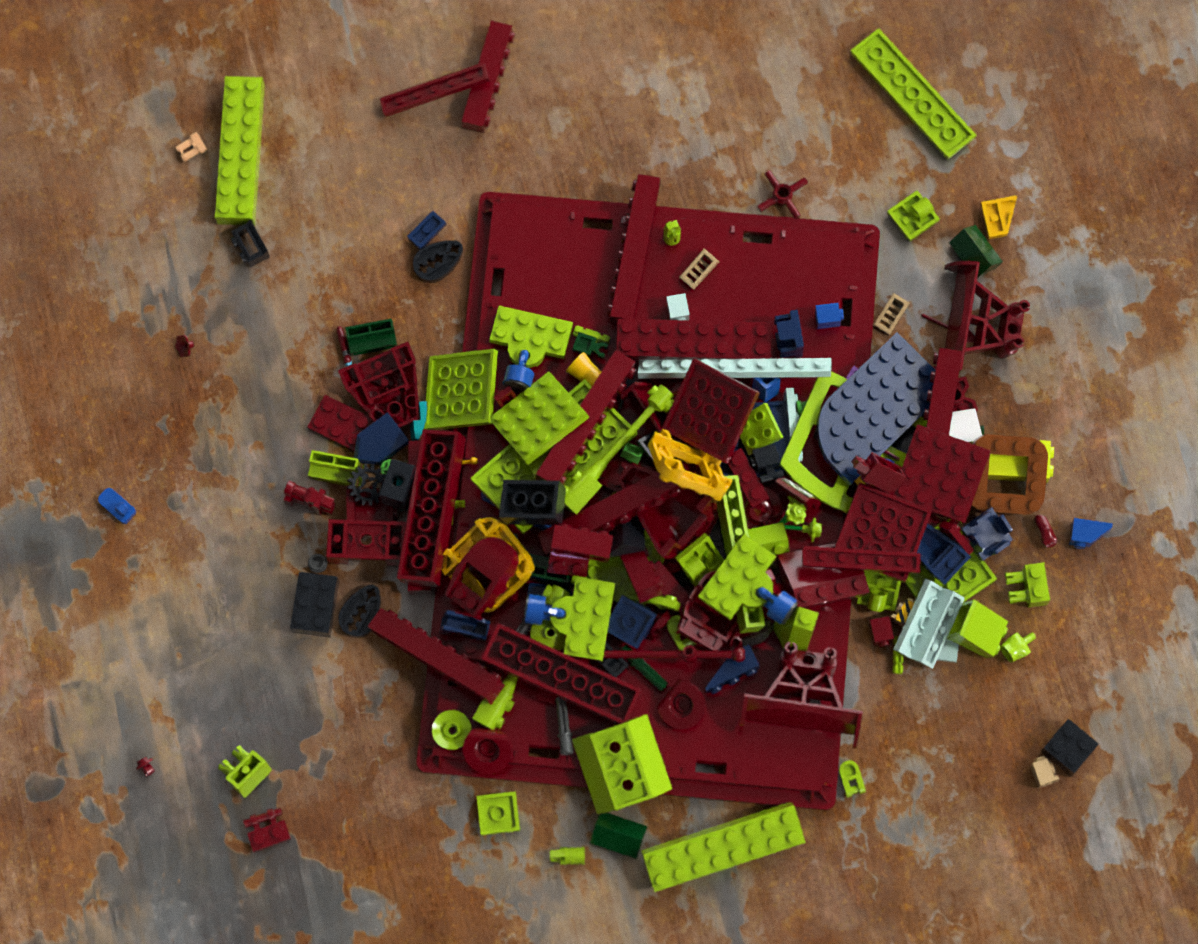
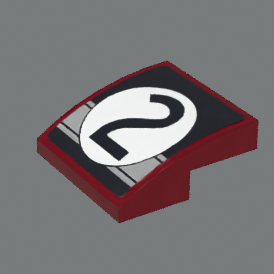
M778 478L776 480L780 490L808 509L811 506L816 510L820 507L821 502L816 497L789 479Z

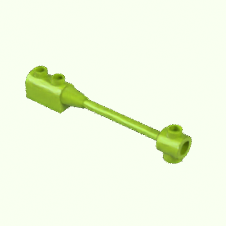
M654 385L647 392L649 395L647 399L649 406L604 457L581 473L577 471L570 478L573 482L569 487L564 485L566 487L564 507L572 515H576L602 487L597 480L607 467V464L654 411H664L667 413L671 409L675 397L666 387Z
M548 585L542 596H546L545 605L553 606L558 599L570 596V593L559 586ZM508 674L502 682L505 687L491 705L482 700L472 719L488 729H500L505 721L502 718L505 710L510 712L515 703L511 699L513 698L512 695L518 679Z

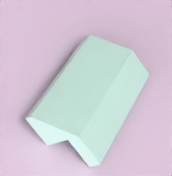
M925 579L893 650L933 669L965 598L954 591L939 586L931 580Z

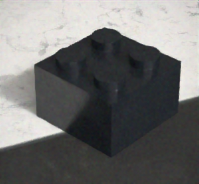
M1068 718L1041 752L1072 777L1099 743Z

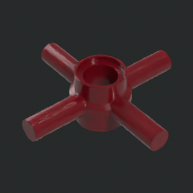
M771 170L765 172L764 175L774 190L771 198L757 205L758 210L762 212L776 203L780 206H786L794 218H799L801 214L791 200L793 192L808 184L807 179L804 177L789 186L787 184H780ZM785 192L787 196L780 197L778 193Z

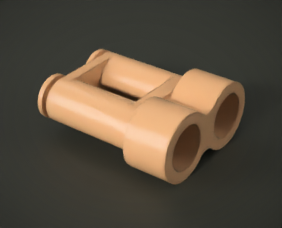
M197 132L190 135L191 138L176 147L177 151L181 152L184 162L208 150ZM193 145V149L183 153V150Z

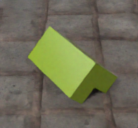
M312 450L309 460L308 478L349 486L350 483L347 479L352 478L350 472H356V467L361 465L359 459Z

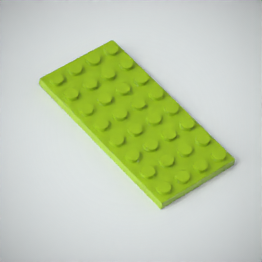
M584 379L569 394L580 405L592 386ZM614 408L612 410L608 409L605 414L607 417L604 423L598 425L595 429L597 433L592 441L588 440L585 445L587 446L585 453L582 457L578 456L576 467L565 476L567 480L564 485L567 487L573 482L570 478L577 471L581 473L599 459H602L630 428L631 425ZM636 431L635 434L627 441V443H628L629 441H631V440L637 435V431ZM510 444L471 477V481L499 510L503 480H534L529 465L525 463ZM553 446L546 451L547 456L552 450ZM513 524L522 534H525L534 526Z

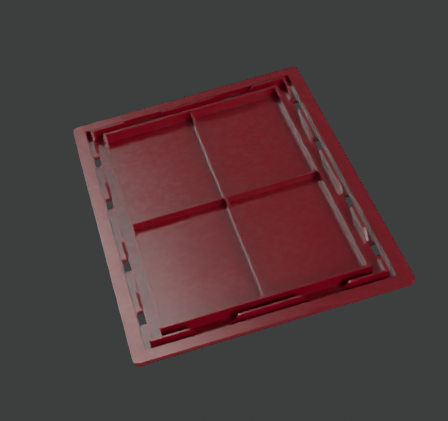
M490 191L484 192L480 196L462 352L487 349L498 351L495 395L505 389L503 379L507 366L515 365L509 359L508 346L490 343V336L499 306L573 322L564 359L545 355L538 367L530 368L535 374L532 384L547 372H550L568 393L581 383L577 378L566 372L572 362L580 355L572 351L577 338L573 335V332L577 325L584 327V330L587 328L601 333L600 335L602 336L603 334L610 336L608 349L601 348L599 350L600 353L605 354L604 359L597 357L594 353L591 354V357H588L601 372L614 351H617V323L610 322V315H607L609 304H613L614 297H611L612 287L617 284V280L614 277L616 268H620L621 264L618 261L619 251H623L624 244H621L623 232L627 233L628 226H625L626 215L631 213V209L628 208L629 203ZM656 206L634 319L670 320L666 297L685 293L690 315L689 320L771 322V359H781L775 333L778 331L777 325H774V316L789 314L792 310H798L804 343L803 356L801 358H831V371L846 378L853 366L859 369L871 357L880 230L872 224ZM677 220L681 229L680 241L678 244L670 246L663 239L664 227L667 222ZM583 222L612 223V230L583 228ZM743 235L772 237V244L743 242ZM706 249L719 263L693 290L680 276L701 251ZM704 257V258L702 259V260H704L708 265H710V264L712 263V262H710L706 257ZM700 262L697 264L703 271L706 270V267ZM695 268L692 270L696 275H701ZM494 269L503 270L500 296L491 295ZM691 274L687 275V277L691 279L693 282L696 281V279ZM843 300H852L850 327L841 326L840 324V327L817 329L816 305L839 303V309H842ZM789 356V357H783V358L786 359V358H795V357H794V356ZM635 362V382H651L657 387L663 385L671 391L679 379H638L639 363ZM778 377L781 379L779 394L767 402L784 401L783 393L786 388H794V394H797L798 400L801 402L806 401L817 377ZM733 378L752 388L753 378ZM834 386L829 387L821 408L838 388ZM620 394L615 398L617 401L613 408L616 411L621 400ZM632 397L624 400L620 415L632 425L645 410L639 401ZM758 397L755 403L763 401ZM495 399L493 414L501 409ZM650 418L637 430V435L644 437L657 429ZM493 424L454 428L453 432H460L466 438L462 461L475 457L478 462L476 465L470 463L461 466L456 501L464 500L465 508H456L454 510L448 549H451L476 525L474 523L476 520L488 517L501 520L499 518L500 510L481 500L482 492L471 481V477L509 445ZM813 425L803 446V460L800 463L816 478L832 488L838 474L825 461L818 441L812 438L816 425ZM648 456L641 458L640 462L656 469ZM789 475L783 477L789 479L790 481L798 485L793 479L789 477ZM776 480L761 483L763 487L769 488L777 494L782 504L784 516L790 501L787 499L789 495L778 488ZM855 481L847 489L846 494L848 497H854L858 486ZM602 486L580 511L611 496L613 491ZM821 502L817 510L812 506L810 509L805 507L806 517L803 524L795 525L792 521H788L784 525H809L813 518H816V522L822 525L821 536L814 538V542H812L808 533H803L801 530L785 529L789 552L802 550L803 546L817 547L836 543L847 514ZM565 507L563 520L573 516ZM635 515L634 517L631 518V520H635V518H639V517H638L637 515ZM506 524L513 534H518V541L528 553L549 557L545 555L538 537V533L543 530L532 526L525 534H522L513 524ZM776 557L768 569L772 570L776 578L775 582L783 585ZM472 565L469 566V570L484 589L487 590L492 581L484 574L478 573V570ZM443 574L441 587H436L431 637L432 635L442 641V645L446 647L448 644L457 650V654H460L463 638L471 637L449 632L447 635L439 634L442 617L447 610L470 617L472 615L445 595L451 579ZM527 580L497 610L490 613L483 612L481 614L483 619L491 622L486 642H489L497 623L515 631L523 621L522 618H524L529 582L545 583ZM689 580V586L683 587V589L690 595L695 586ZM569 583V589L574 593L575 585ZM852 599L807 608L818 613L807 651L824 654L825 649L830 647L829 652H831L832 648L837 651L835 657L837 666L832 680L842 707L844 703ZM612 601L610 616L618 604L617 602ZM646 604L657 616L660 613L663 615L668 610H662L655 605ZM699 606L710 619L705 625L721 634L726 621ZM769 617L764 620L765 626L760 631L741 633L739 636L742 640L740 647L749 644L760 665L757 673L751 677L745 675L739 678L740 681L734 685L729 686V684L721 687V691L715 694H711V692L706 694L705 688L726 659H697L694 663H686L683 658H642L668 682L667 687L660 691L634 666L631 667V663L623 658L629 666L616 678L642 689L628 720L647 714L672 786V790L660 795L773 806L792 802L795 808L830 810L834 807L837 792L841 733L746 719L743 732H739L744 694L765 696L781 673L778 664L783 648L773 630L775 620ZM667 626L655 640L652 641L646 637L638 649L628 644L634 651H679L668 632ZM549 629L547 635L549 637L554 636V631ZM529 631L528 634L526 635V636L529 637V638L531 637V636H530V631ZM607 632L606 642L614 651L622 650L626 642ZM682 635L679 636L681 641L686 639V637ZM733 640L732 646L728 647L726 642L719 650L733 651L736 648V643ZM697 644L693 646L697 651H707ZM575 658L609 674L596 660ZM471 660V662L474 664L478 662L482 664L484 667H486L487 669L485 671L491 673L492 671L497 673L499 676L502 677L500 679L501 682H503L506 676L508 675L507 673H504L483 662ZM427 666L417 753V767L421 772L588 788L572 739L589 733L592 734L617 724L566 701L570 733H573L571 737L573 754L561 755L559 751V759L529 756V748L560 750L559 738H557L559 727L556 701L552 705L536 700L535 696L538 688L518 679L512 695L513 698L511 699L515 703L510 712L505 710L502 716L505 719L500 729L495 728V730L504 732L508 736L512 747L511 759L507 766L499 772L492 774L481 773L468 765L463 756V746L458 749L449 750L438 745L432 734V726L438 715L448 710H456L463 713L469 719L472 730L488 729L472 719L482 699L459 685L458 687L448 686V678ZM799 676L805 686L814 679L813 677ZM786 677V679L784 680V682L790 683L789 680H788L787 677ZM678 679L691 682L697 686L705 700V712L702 719L695 726L688 729H676L669 726L663 721L657 710L660 701ZM824 683L820 686L822 688H826ZM775 694L773 698L801 702V697ZM806 698L805 703H810L811 699ZM820 700V705L832 706L830 701ZM450 728L449 733L455 734L456 728ZM612 742L609 748L612 752L617 753L621 750V745L618 742ZM696 763L726 766V775L695 772ZM627 779L623 781L622 786L625 790H631L634 787V783Z

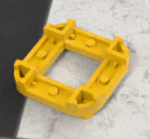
M662 429L661 433L655 431L648 443V448L656 469L660 473L659 477L665 482L671 481L681 488H690L698 494H706L715 500L721 501L732 483V479L724 477L720 468L722 461L700 449L672 440L669 431ZM674 458H680L688 464L699 465L703 477L684 470L681 461Z
M488 517L476 520L474 522L476 525L451 549L447 548L444 551L443 555L445 556L442 569L443 574L451 579L456 566L467 552L484 538L497 537L510 544L518 554L519 563L514 576L509 578L506 584L508 588L505 593H501L495 600L496 604L491 609L486 608L484 611L486 613L497 610L530 578L535 569L530 554L506 524L499 519ZM467 567L462 575L464 577L462 582L483 597L486 590Z

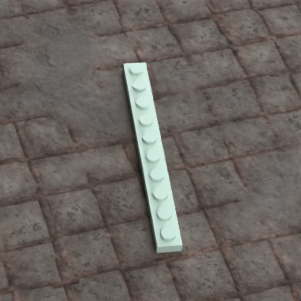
M831 358L697 359L731 378L831 377ZM693 359L639 360L638 379L685 378Z

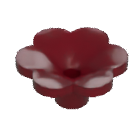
M178 335L175 344L176 350L179 351L180 357L190 356V349L194 347L193 341H188L186 335Z

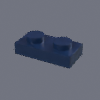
M432 211L407 236V239L420 250L447 223L437 213Z

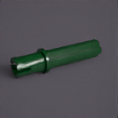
M626 643V644L622 647V650L620 649L619 651H634V650L631 649V648L628 646V644ZM625 658L631 663V667L634 666L657 689L662 691L667 687L668 682L642 658Z

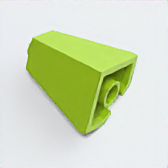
M796 607L785 624L780 625L775 621L773 630L783 650H785L787 642H791L790 646L794 642L797 645V650L807 651L817 621V612Z

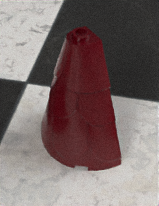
M630 464L623 469L618 480L622 489H625L655 473V471ZM687 488L679 496L666 499L662 505L653 506L646 513L638 515L657 553L665 559L675 558L678 552L685 550L706 532L714 518L712 511L717 509V502L709 495H701Z

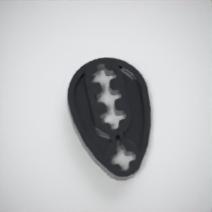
M446 240L420 249L413 259V268L416 276L426 283L441 281L459 263L463 255L462 244L459 241ZM453 246L458 248V253L451 252V248ZM437 256L439 258H442V263H439L437 261L434 264V268H426L428 266L427 262L430 261L431 263H434L436 261L435 257ZM421 266L426 268V273L419 272Z
M368 585L358 590L341 608L338 619L340 627L346 635L353 638H362L372 632L367 626L381 608V595L377 586ZM372 590H375L376 596H375V597L372 596V597L369 598V600H368V597H369V596H368L367 592H368V591L371 592ZM363 606H365V610L367 613H362L360 615L362 621L356 622L355 626L357 630H352L350 632L348 625H353L354 619L352 617H357L359 614V611L357 609L363 608Z

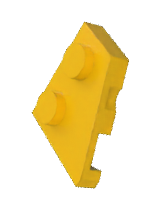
M1017 195L981 202L980 205L989 239L1008 235Z

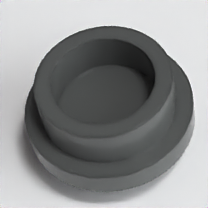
M314 554L309 558L308 566L312 572L321 573L327 568V559L323 555Z

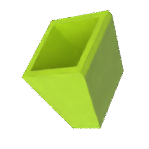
M973 599L962 604L947 639L985 658H991L994 655L996 656L1001 646L999 643L1001 638H1004L1008 628L1006 626L1008 621Z

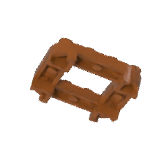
M983 434L979 436L972 444L991 450L990 454L1028 457L1025 494L987 492L989 455L972 506L980 511L993 508L998 513L1031 514L1038 511L1045 499L1048 452L1045 445L1038 439L1030 436Z

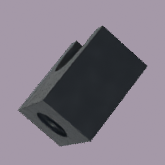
M391 459L380 492V498L384 505L406 511L409 490L415 477V465ZM396 479L403 480L400 486L393 485Z

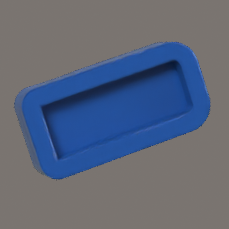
M112 488L105 489L98 497L100 505L122 524H127L136 514L135 508Z

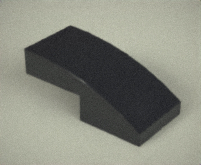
M606 642L604 650L614 651L611 648V646ZM603 658V661L596 660L614 677H617L629 666L623 658Z

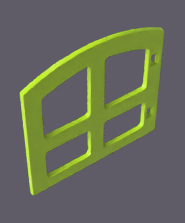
M831 371V377H817L782 456L780 466L802 489L826 505L847 514L853 498L848 497L846 494L849 485L838 475L834 486L830 488L810 473L798 460L812 426H817L821 405L829 387L839 388L848 380ZM920 416L912 426L916 427L918 424L926 427L927 420ZM890 446L887 451L898 456L900 460L897 461L885 453L881 457L893 460L895 464L902 468L906 453Z

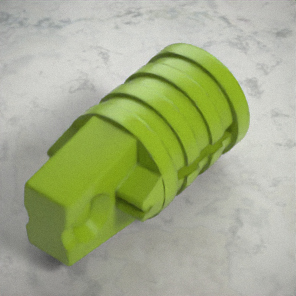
M677 220L667 222L663 233L664 242L667 245L673 246L679 243L681 229Z
M560 847V850H550V862H560V865H585V847Z

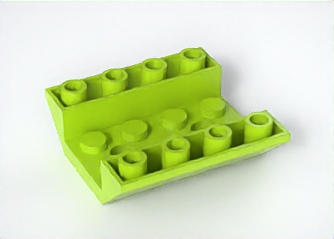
M647 714L630 719L628 722L572 739L597 814L615 811L672 790ZM612 742H618L621 745V750L614 753L610 750L609 745ZM624 780H631L634 783V787L631 790H625L622 786Z

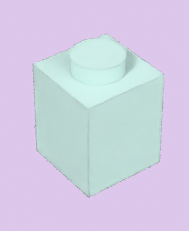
M686 294L667 296L666 303L670 320H689L690 315Z

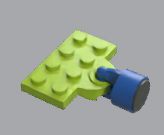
M499 306L490 336V343L508 346L509 359L515 364L509 365L506 368L503 379L505 388L510 386L513 392L522 393L531 387L535 374L530 368L538 367L545 355L564 359L573 322Z
M743 534L698 596L701 601L729 620L733 618L741 605L749 609H757L764 606L769 610L767 616L780 625L786 623L798 605V600L785 591H782L778 597L772 594L773 583L766 571L776 556L745 534Z
M576 577L573 596L562 597L553 606L545 605L546 596L529 594V596L527 595L523 621L528 624L541 626L542 619L550 620L553 627L559 633L567 635L564 654L603 661L615 583Z

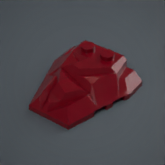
M409 341L360 363H354L338 370L345 389L356 399L357 403L363 407L374 422L387 412L399 428L412 423L413 420L420 419L416 358Z

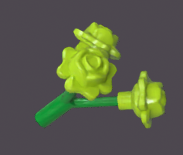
M788 496L787 499L790 501L785 511L786 514L777 523L783 522V524H786L788 521H792L795 525L803 524L806 517L805 506L791 496ZM813 518L809 525H784L785 529L801 530L803 533H808L812 542H814V538L820 537L822 533V525L816 522V518Z

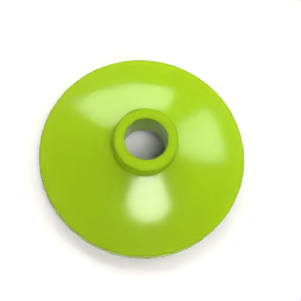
M542 619V625L533 624L530 631L532 639L557 651L565 647L567 635L559 633L553 627L550 620ZM549 629L553 630L554 636L549 637L547 631Z
M448 710L437 716L432 726L434 740L438 745L449 750L461 748L468 733L472 730L469 719L463 713L456 710ZM452 727L456 728L455 734H450L449 729Z

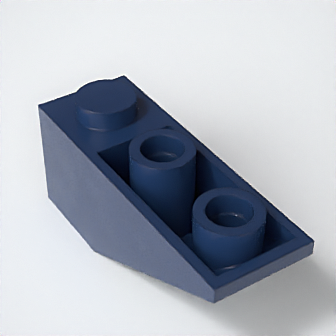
M749 644L742 647L745 649V660L743 662L726 659L706 686V694L710 692L715 694L722 690V686L729 684V686L734 685L740 681L739 678L745 675L751 677L757 673L760 665Z

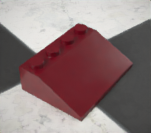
M836 543L827 544V545H822V546H817V547H830V548H834L835 545H836ZM802 550L776 555L785 592L798 600L797 607L807 609L863 597L870 593L863 570L802 567Z

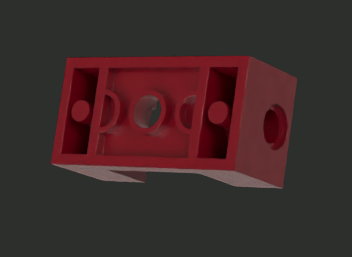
M329 519L326 554L329 564L349 565V560L385 561L387 566H399L406 522ZM364 536L372 538V542L369 545L361 543V539Z

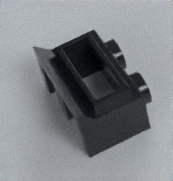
M251 219L246 224L231 231L233 237L230 239L235 248L239 246L241 250L239 255L243 263L247 262L252 267L270 258L269 252ZM247 233L258 252L249 255L240 238Z

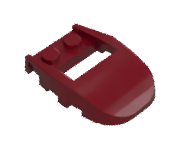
M488 537L478 541L456 566L445 595L470 613L472 617L481 621L483 619L481 614L486 608L491 609L496 604L495 600L501 593L504 594L507 590L506 584L509 578L514 576L518 567L519 558L517 551L501 538ZM470 565L492 581L483 597L462 582L464 578L462 575Z
M711 571L704 575L692 591L682 608L676 629V634H681L707 651H720V647L729 640L732 632L738 627L737 614L729 620L698 598L716 571ZM694 603L726 621L721 634L689 615Z

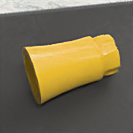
M585 352L581 353L566 370L567 373L577 378L580 382L585 379L591 386H593L601 373Z

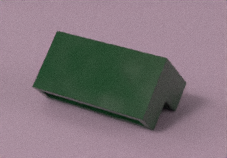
M976 225L964 228L949 242L962 261L980 262L977 279L984 277L989 271L996 269L1003 263Z
M392 318L345 327L351 356L387 350L398 346Z
M530 554L535 569L528 580L569 588L571 575L548 573L549 557Z
M608 812L599 814L590 843L637 859L648 826Z

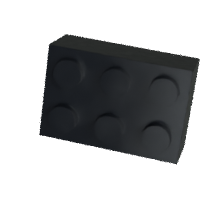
M503 480L499 518L505 524L559 525L563 520L566 487L560 481Z
M299 572L290 625L292 633L331 638L339 588L337 576Z

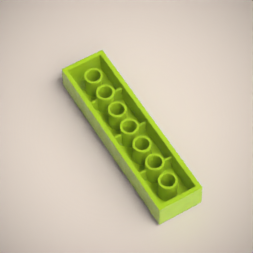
M225 76L215 218L218 225H244L251 219L255 226L265 89L262 77Z
M788 802L641 850L652 888L654 892L806 842L795 806L792 802Z

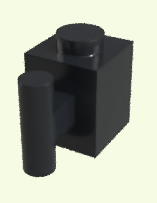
M775 444L752 450L751 457H749L752 468H755L757 473L764 471L766 473L759 476L761 483L784 477L782 470L774 471V469L779 468L781 462Z

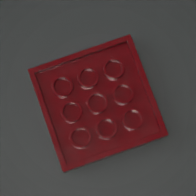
M693 359L662 429L668 430L670 434L714 458L728 463L760 392L697 359Z
M917 424L902 466L906 479L893 495L930 509L932 513L965 524L991 450Z
M859 482L834 548L917 553L932 510ZM874 571L902 583L906 582L909 573Z

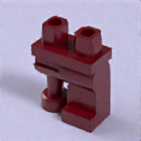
M290 480L286 484L284 490L285 497L283 499L285 504L292 506L293 502L306 506L308 510L314 511L319 516H321L322 512L332 515L336 503H334L335 500L327 496L326 490L320 489L318 492L314 487L307 489L296 485L295 482Z

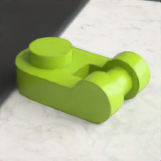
M675 615L667 622V629L678 650L682 651L686 646H694L696 643L687 638L681 641L679 637L681 634H676L680 616Z
M851 760L843 762L840 766L839 774L846 797H852V794L866 793L857 763ZM856 780L857 785L850 787L849 781Z

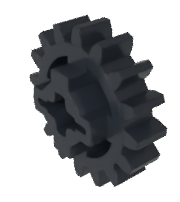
M364 464L362 469L359 466L356 467V472H350L352 478L347 479L350 485L346 489H351L352 491L349 496H355L354 502L361 500L360 505L362 506L366 502L368 506L372 505V501L376 504L379 503L378 498H380V492L384 483L383 478L386 474H380L381 468L374 470L375 466L373 464L369 468L367 464ZM365 472L372 473L375 477H370ZM357 477H358L359 483H358V486L356 487V486H355V483H356V479H357ZM374 481L369 488L361 489L366 482ZM379 483V490H378V492H377L376 487H377V484ZM360 493H365L370 498L363 497Z

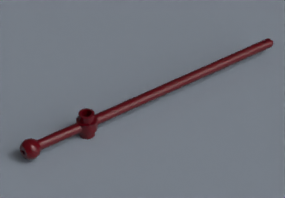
M686 646L682 651L604 650L603 658H683L686 663H694L697 659H733L735 662H743L745 660V649L736 647L733 651H697L693 646Z

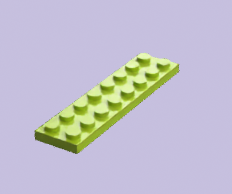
M879 28L850 51L851 55L947 160L976 138L977 135Z

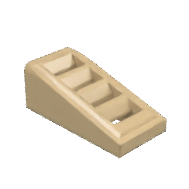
M703 249L681 274L680 278L694 290L718 265L719 261L706 249ZM704 257H706V258H707L710 262H712V263H711L710 265H708V264H707L704 260H702V259H703ZM699 262L706 267L705 271L697 265ZM695 268L701 275H696L692 270ZM691 274L696 279V281L693 282L691 279L687 277V275Z
M893 293L875 321L874 326L890 335L910 303ZM894 301H896L897 303L901 304L903 307H902V309H900V308H898L897 306H895V305L892 304V303H893ZM891 307L899 313L896 315L888 309ZM887 313L891 317L895 318V320L891 321L884 315ZM884 320L885 322L890 324V328L881 324L880 321Z

